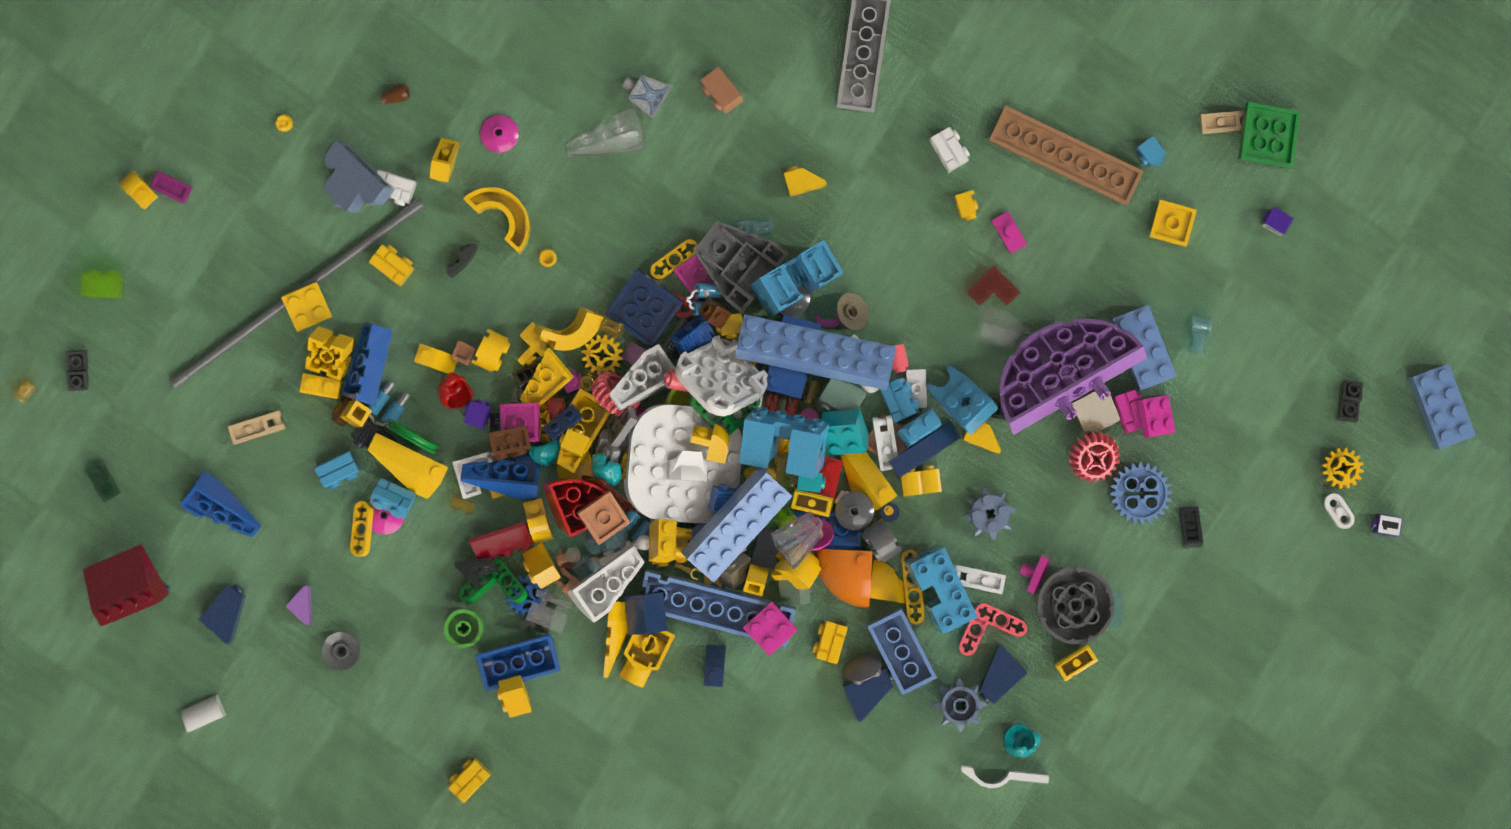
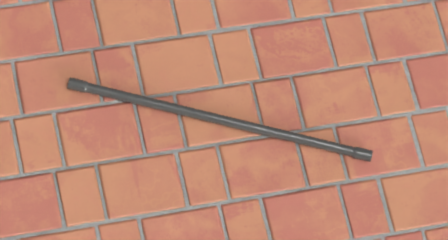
M418 199L414 200L400 213L293 291L316 281L319 284L399 224L424 208ZM279 300L187 369L182 370L171 378L170 382L176 389L179 388L197 372L285 309L283 300Z

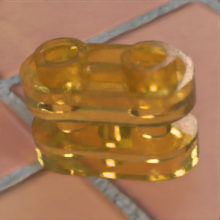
M780 451V454H777V458L774 460V465H777V479L775 480L780 485H789V492H795L798 475L791 474L790 478L783 477L785 465H787L788 452Z

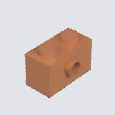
M719 66L700 80L703 85L701 90L707 97L711 96L713 98L712 104L718 111L722 110L724 114H727L743 102L741 94Z

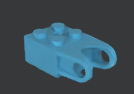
M947 365L945 369L950 375L949 382L943 387H936L930 383L926 387L945 412L968 434L972 435L998 408L993 400L967 376L954 367Z

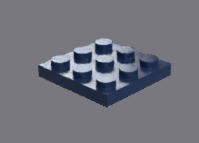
M637 268L605 315L652 348L684 301Z

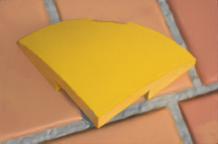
M874 559L871 573L870 598L906 603L903 581L899 579L891 566Z

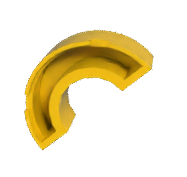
M496 187L480 188L466 195L463 199L478 214L489 209L500 210L506 214L510 226L508 234L504 239L521 254L528 243L531 225L529 215L520 200L512 193Z

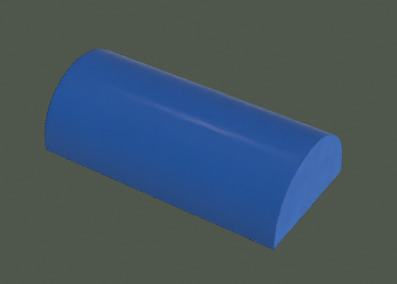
M551 634L475 654L486 691L499 688L498 682L500 680L503 681V679L506 680L507 678L510 679L520 675L522 680L526 681L561 670Z

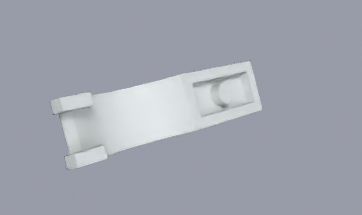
M961 765V771L979 785L987 788L1000 787L1006 784L1009 779L1039 783L1049 782L1048 774L1008 770L1005 776L998 781L984 782L975 775L972 766Z

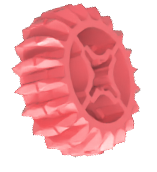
M603 372L593 381L594 383L591 387L592 395L595 397V401H598L599 405L603 406L605 410L610 411L611 414L614 413L617 417L622 416L626 408L619 410L609 396L622 379V376H618L616 373ZM639 401V402H637V403H635V404H633V405H631V406H629V407L634 408V409H635V412H636L637 409L639 408V405H640V402H641V401Z
M1091 431L1089 436L1083 433L1084 438H1077L1078 443H1072L1074 449L1069 450L1071 455L1068 457V461L1071 463L1070 468L1081 480L1086 479L1088 482H1091L1093 479L1095 482H1098L1099 477L1105 480L1106 474L1111 476L1110 471L1116 470L1114 464L1120 463L1117 458L1120 456L1119 447L1115 444V440L1106 433L1102 434L1098 431L1095 434ZM1090 453H1092L1094 456L1096 455V458H1097L1098 460H1096L1095 458H1093Z

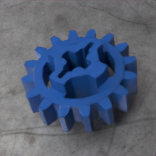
M520 575V583H529L525 589L529 591L528 595L532 599L527 598L524 602L516 604L510 598H507L505 602H511L508 608L514 607L515 614L521 611L522 616H525L526 612L532 616V610L538 613V606L544 607V603L541 601L547 599L542 594L546 589H540L537 583L533 584L528 575L526 579ZM535 587L538 590L539 597L534 595L533 590ZM514 588L513 591L518 597L520 595L519 591ZM526 603L534 604L531 608H523Z

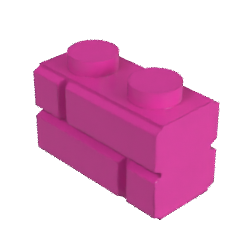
M1135 389L1112 397L1121 419L1120 423L1124 434L1142 428L1137 400H1142L1140 392L1137 393Z

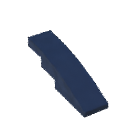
M948 422L888 462L896 476L900 478L960 439L951 422Z

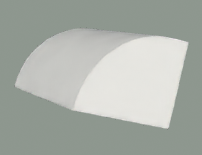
M217 694L183 709L181 715L187 732H191L226 716V712Z

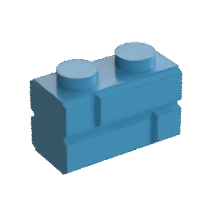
M899 378L890 382L887 390L880 389L894 423H900L919 414V403L916 398L912 397L910 392L912 391L911 384L905 378Z
M930 409L902 427L897 432V435L908 449L938 429L942 423L934 411Z
M347 451L314 467L324 488L329 487L330 490L340 486V481L345 479L351 481L357 478V473L361 472L351 451Z
M380 478L371 495L370 504L378 510L384 509L390 512L394 517L405 519L414 503L416 493Z

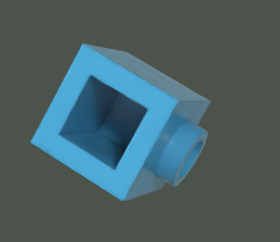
M1154 136L1135 149L1139 154L1138 159L1140 162L1148 167L1160 165L1165 161L1163 157L1167 154Z

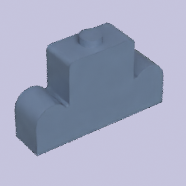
M335 141L326 153L325 164L328 168L335 171L323 186V190L333 199L332 202L345 211L358 213L364 203L382 206L395 190L347 143Z

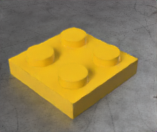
M1159 200L1149 237L1187 247L1197 210Z
M317 281L281 296L297 332L332 317Z

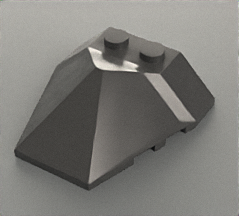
M719 221L714 223L693 250L726 302L741 314L756 296L750 285L760 277L779 267L789 254L772 240L764 239Z

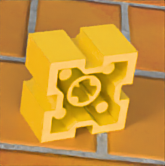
M318 326L308 339L307 350L311 352L306 357L305 369L316 373L325 371L327 372V377L341 381L347 374L351 363V357L348 355L353 350L354 338L343 334L334 336L333 331Z

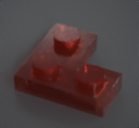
M993 266L966 293L979 306L994 293L1007 307L1021 292Z

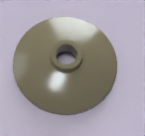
M846 293L837 301L836 314L840 323L845 328L856 331L866 325L869 315L868 308L860 296L854 293Z

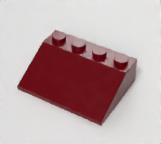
M142 544L83 569L91 611L100 627L158 604L169 595L167 588Z

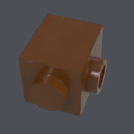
M709 296L698 310V313L708 323L719 329H722L732 314L723 304Z

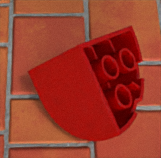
M576 478L556 479L544 484L545 495L558 528L569 537L587 530L576 512L606 491L589 481Z

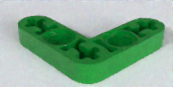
M692 395L689 398L691 407L712 429L718 421L723 425H728L726 429L729 436L740 427L754 408L760 405L759 399L753 402V405L749 404L745 408L740 409L742 417L739 420L734 419L733 413L726 416L716 415L715 419L710 420L707 417L708 411L701 404H696L697 400Z
M495 559L493 562L499 566V569L503 572L502 574L498 572H492L488 575L479 574V582L482 578L487 577L486 584L478 585V590H476L474 585L468 581L459 591L460 598L467 604L477 601L496 583L517 604L524 602L528 596L524 586L500 559ZM507 577H511V583L505 586L504 580ZM514 588L519 591L520 595L518 597L513 591Z

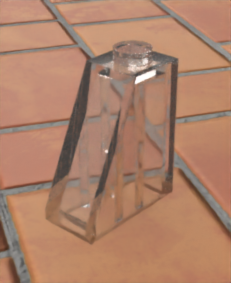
M811 511L771 533L774 546L792 569H795L823 536L821 528L823 523Z

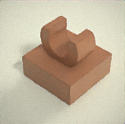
M458 340L451 358L469 366L477 348Z
M569 547V553L565 554L559 549V555L556 556L559 568L564 567L566 570L579 567L575 551L573 552L572 547Z

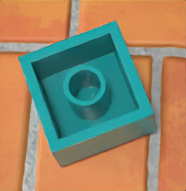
M860 408L822 413L821 419L825 423H829L826 444L829 456L865 453L867 451L869 434Z

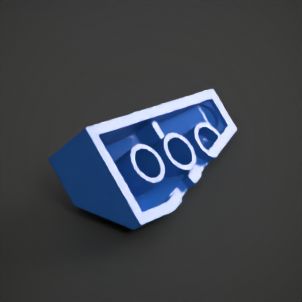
M527 455L490 463L480 461L462 464L460 481L516 499L536 500L538 496L540 464L534 462Z
M205 471L201 473L179 505L197 517L202 518L205 516L211 518L213 523L218 525L220 522L227 524L231 530L253 537L261 527V524L219 480Z

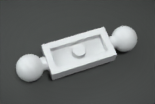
M641 535L631 543L629 540L619 545L620 548L615 550L613 547L603 552V556L600 558L596 556L591 557L587 562L588 569L593 572L597 571L633 546L636 550L649 549V536Z

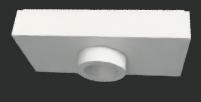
M926 369L906 370V380L911 384L912 391L910 392L912 397L917 399L920 408H927Z

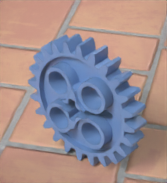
M1138 462L1137 468L1132 463L1130 470L1124 466L1125 473L1118 471L1117 473L1120 478H1113L1116 485H1110L1111 488L1115 489L1114 492L1109 493V495L1115 497V499L1110 501V503L1117 504L1114 510L1120 509L1121 511L1118 516L1125 514V521L1132 518L1133 524L1136 523L1137 519H1139L1141 525H1143L1144 519H1146L1147 523H1151V517L1158 520L1157 514L1164 515L1162 509H1169L1165 503L1172 502L1170 498H1167V495L1173 493L1167 491V488L1171 486V484H1165L1168 477L1162 478L1163 471L1156 472L1157 466H1153L1150 469L1149 463H1146L1145 467H1143L1142 463ZM1130 478L1136 483L1133 489H1129L1126 485L1127 480ZM1148 478L1153 479L1155 482L1152 489L1146 487L1145 483ZM1141 488L1142 491H1157L1158 494L1143 495L1140 499L1139 495L1125 496L1124 492H1138ZM1149 497L1155 500L1153 508H1149L1146 505V500ZM1129 498H1133L1136 501V506L1133 509L1127 506Z

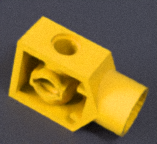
M667 630L651 634L632 635L624 651L627 661L619 676L643 688L651 671L659 670L676 634Z

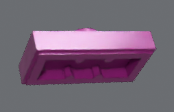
M158 170L150 185L151 189L184 205L193 187Z

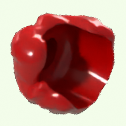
M454 372L448 373L437 387L441 405L449 409L462 408L473 398V390L464 377L458 376Z

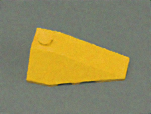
M616 600L608 613L607 627L609 631L606 638L607 651L605 653L603 678H608L628 633L625 601Z

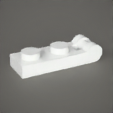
M887 415L885 418L880 419L874 417L872 418L880 471L891 470L892 467L888 461L898 456L892 416ZM887 425L888 431L880 432V426Z
M953 564L959 579L961 572L967 573L965 580L960 579L963 586L998 594L1003 593L1006 575Z

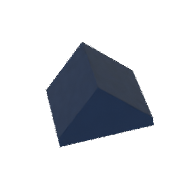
M663 592L624 596L629 635L667 631Z

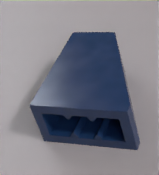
M228 584L198 619L227 645L234 641L246 595L243 594L244 590L237 584Z
M1001 644L996 647L979 687V690L982 692L980 694L982 699L986 703L991 702L993 705L1027 674Z
M707 645L703 686L723 687L726 646Z
M885 667L881 669V674L878 677H872L869 680L863 681L860 685L850 682L843 686L858 722H862L893 687L892 681H894L890 670L886 671Z

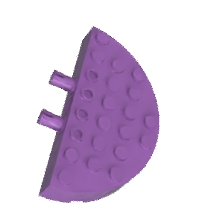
M1087 318L1073 319V321L1062 323V321L1056 322L1030 335L1019 345V349L1014 355L1011 354L1000 380L1001 406L1012 434L1020 432L1058 409H1061L1067 420L1072 419L1070 414L1074 418L1077 415V411L1070 402L1093 389L1100 400H1105L1103 395L1108 398L1111 392L1104 383L1145 360L1146 353L1143 344L1130 332L1118 328L1115 324Z

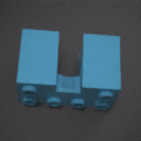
M823 240L787 263L760 277L750 286L770 318L804 297L799 293L797 287L803 284L810 294L844 272Z
M764 407L754 408L744 420L739 463L767 469L771 459L777 458L779 438L788 439L790 444L786 473L814 479L824 465L829 423H825L822 419H806L802 415H786V412L783 411L772 412Z
M936 544L903 560L915 587L923 591L932 586L938 595L936 599L924 603L937 631L945 634L978 617L945 547Z

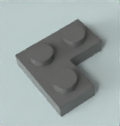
M628 406L622 416L619 417L613 413L606 422L612 447L618 448L626 440L629 431L636 426L637 417L634 408Z

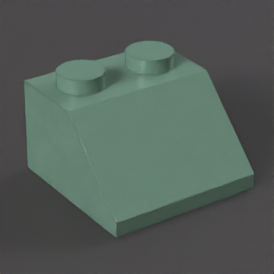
M831 378L816 406L822 412L858 409L867 392L849 382Z

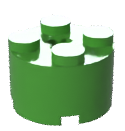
M469 608L454 611L448 616L444 624V634L447 640L459 648H467L478 643L485 631V624L481 615ZM463 623H465L466 626H469V629L466 630V633H464V630H460V627L463 626Z

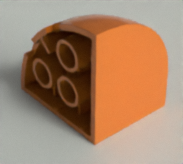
M845 549L813 550V554L818 558L819 566L821 567L818 575L826 588L834 596L847 604L860 608H869L872 551Z

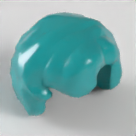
M558 438V440L555 439L550 442L546 441V443H542L540 446L536 442H530V457L534 462L543 466L556 463L561 444H559L560 439Z
M604 453L592 456V473L599 484L615 486L622 480L621 467L618 463L606 462V455Z
M1019 722L1009 727L1003 737V747L1009 754L1015 757L1026 758L1031 753L1036 752V747L1041 742V736L1037 731L1028 729L1027 725Z

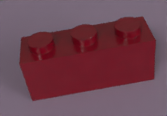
M527 522L469 539L477 559L490 558L492 561L495 560L494 556L501 554L502 558L513 555V550L520 549V552L531 549L532 544H535Z

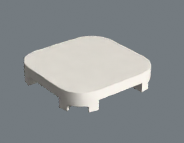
M720 335L713 337L710 343L690 353L683 352L676 365L675 375L703 408L714 415L726 416L759 400L767 388L766 378L768 375L765 370L759 372L750 361L736 358L738 342L735 339L732 342L720 339Z

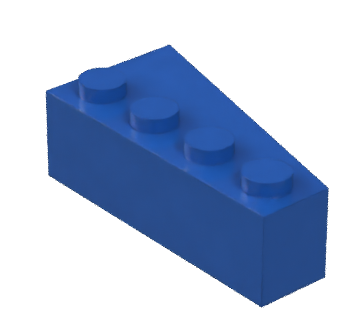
M364 322L340 393L341 395L373 406L376 405L387 352L392 339V330Z

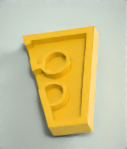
M550 348L546 349L543 359L538 364L532 379L520 397L523 403H539L540 408L574 378Z

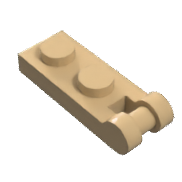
M1244 110L1201 114V134L1242 131L1240 117H1243Z
M275 411L228 426L233 445L285 430L284 423L282 424L280 418L282 416L281 412ZM273 419L275 426L269 427L268 420Z

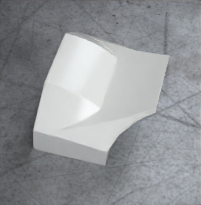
M681 451L675 459L669 460L668 480L707 482V462L704 460L702 452Z

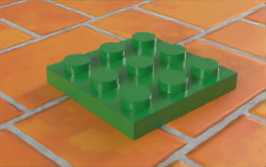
M1245 102L1238 159L1289 169L1293 168L1300 111Z

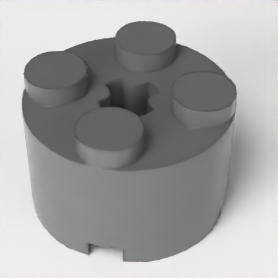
M883 518L864 529V533L861 534L868 546L873 545L875 548L872 552L879 562H886L903 551V548Z

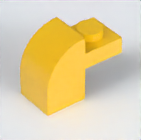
M131 170L118 183L144 210L158 198L148 184L134 170Z
M533 322L519 335L530 346L517 360L523 366L526 364L528 366L531 365L537 358L535 356L537 353L543 358L546 349H548L547 342L538 339V335L533 332L535 327Z
M714 424L713 430L694 425L690 442L708 447L707 460L725 464L730 443L727 431L717 424Z
M542 498L523 503L527 524L534 543L537 544L554 539Z
M750 564L743 591L762 596L769 569Z

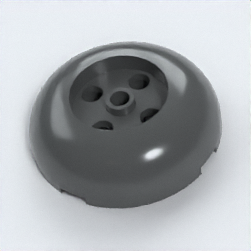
M1068 567L1052 574L1042 585L1037 599L1038 616L1044 628L1054 638L1069 644H1082L1093 641L1101 636L1109 627L1115 610L1113 593L1106 580L1098 573L1083 567ZM1071 587L1076 589V594L1073 596L1068 593ZM1085 599H1091L1092 605L1090 607L1084 605ZM1073 601H1076L1078 604L1077 608L1073 609L1071 605ZM1059 603H1063L1065 605L1064 611H1059L1057 609V605ZM1076 614L1081 617L1078 623L1073 621V616Z

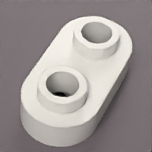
M1328 494L1323 500L1325 510L1337 527L1341 529L1350 528L1355 520L1353 513L1340 495ZM1332 499L1336 502L1334 507L1330 506ZM1343 515L1346 517V521L1344 523H1342L1340 520L1341 516Z

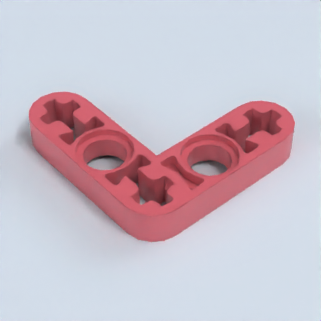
M981 603L974 609L978 617L969 621L958 647L963 655L969 656L974 654L988 624L1017 637L1025 635L1027 625L1021 619L988 604ZM985 606L987 607L986 611L991 614L992 610L996 611L992 616V622L988 621L990 617L987 615L980 617L979 608L983 609ZM1000 614L1006 617V623L1001 626L995 621L996 617ZM1010 618L1013 619L1011 623L1015 625L1022 623V632L1018 631V633H1015L1016 629L1010 626L1009 630L1006 629V627L1009 625ZM973 624H978L981 627V631L977 635H973L970 632V627ZM966 635L977 638L976 642L971 641L970 646L973 647L972 650L964 652L965 648L962 645L963 643L967 644L969 641Z

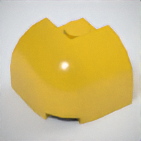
M784 549L776 555L780 562L776 564L771 576L775 580H788L797 590L810 589L821 567L819 566L818 558L806 549Z

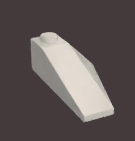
M659 344L645 351L609 394L619 410L667 388L666 384H664V375L670 369L675 370V367Z
M633 546L566 592L577 608L594 623L610 612L616 600L622 595L626 586L644 564V560Z

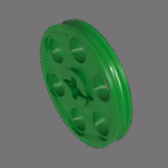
M390 418L388 419L389 423L385 424L387 428L419 447L436 454L435 449H439L438 445Z

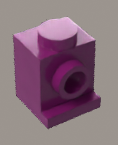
M580 370L570 371L574 378L564 386L568 395L578 392L580 388L582 390L587 388Z

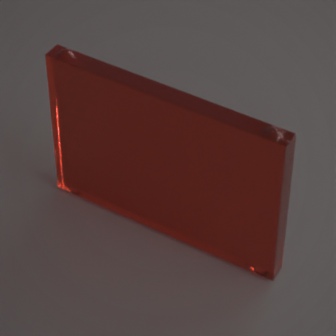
M582 476L583 480L589 481L605 491L609 490L621 509L633 511L634 507L604 479Z

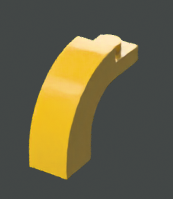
M580 307L575 320L569 327L563 330H552L536 324L533 332L538 335V339L547 342L555 350H573L586 344L596 334L604 317L597 312Z

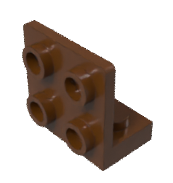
M527 426L488 433L491 453L487 457L488 459L493 458V461L503 460L509 454H512V457L527 454V450L531 449Z

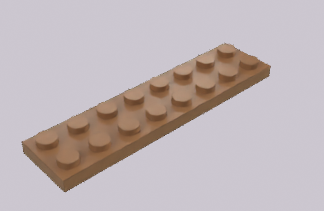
M1008 106L1004 107L989 139L990 142L1125 206H1128L1144 172Z

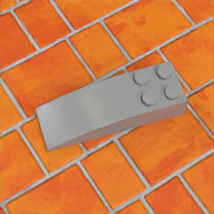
M852 0L836 107L874 113L891 0Z

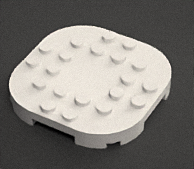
M659 404L646 409L645 412L637 417V424L628 433L629 450L624 489L629 502L639 513L651 519L657 520L661 518L677 522L707 523L716 514L708 508L712 486H719L721 483L730 485V488H737L739 486L741 472L739 459L742 443L739 428L729 436L728 454L725 464L706 459L707 446L690 442L694 425L713 430L691 406ZM710 412L707 413L708 419H715L716 415ZM718 421L717 423H715V424H720L721 427H723L726 431H728V430L726 429V427H727L728 425H723V424H721L719 421ZM681 451L702 452L703 458L707 462V482L668 480V461L675 459Z

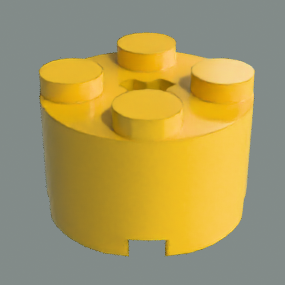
M488 328L486 332L490 334L488 337L484 335L475 354L478 358L477 360L473 359L471 363L492 373L493 370L498 371L502 363L500 356L502 353H507L510 343L508 342L509 338Z

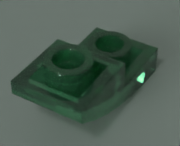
M101 459L84 468L85 473L94 485L93 488L104 503L121 493Z

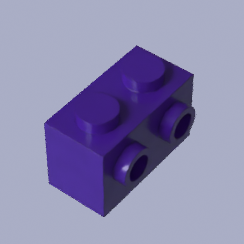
M476 399V402L471 401L470 404H466L463 415L466 416L463 423L486 430L493 408L489 407L490 403Z

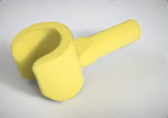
M679 563L674 566L688 573L694 580L698 578L693 577L692 572L695 570L701 572L698 568H689Z

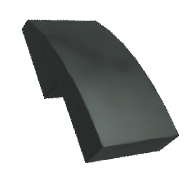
M468 243L460 249L461 252L458 255L462 260L460 262L455 260L448 265L449 268L446 272L449 277L453 278L470 263L478 250L475 244L471 245Z
M87 350L67 351L68 371L66 375L68 391L88 390Z
M1343 381L1338 411L1339 421L1358 422L1363 382Z

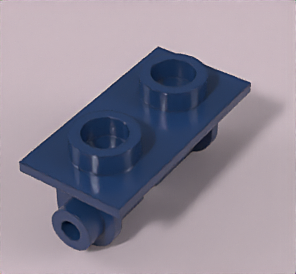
M571 404L542 427V429L552 441L558 440L562 433L567 432L568 428L570 429L578 422H581L583 415Z

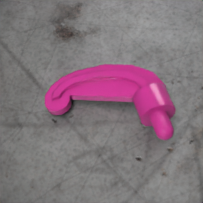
M837 314L834 319H821L818 315L815 317L817 324H821L823 327L831 328L840 324Z

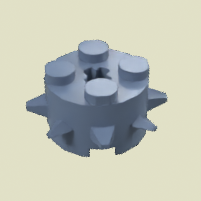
M983 488L981 497L967 499L971 508L970 513L964 516L963 519L972 521V524L975 526L974 536L984 532L989 533L992 540H996L997 531L1003 528L1012 529L1008 523L1009 514L1016 511V509L1008 507L1004 501V491L996 496L990 495L987 488ZM992 509L994 517L987 519L985 511Z
M958 678L955 686L949 689L944 686L940 687L943 693L941 701L933 704V706L940 709L944 715L941 722L942 725L952 722L957 725L959 732H962L965 724L970 722L980 723L977 717L979 709L987 706V703L979 701L976 695L979 689L978 685L968 688L963 685L961 678ZM957 701H959V702L964 701V703H963L964 708H963V709H961V708L956 709V708H955V707L957 706V705H956V702H957Z

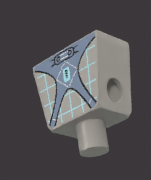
M641 75L638 82L628 77L622 86L631 92L628 100L652 120L671 90L669 85Z

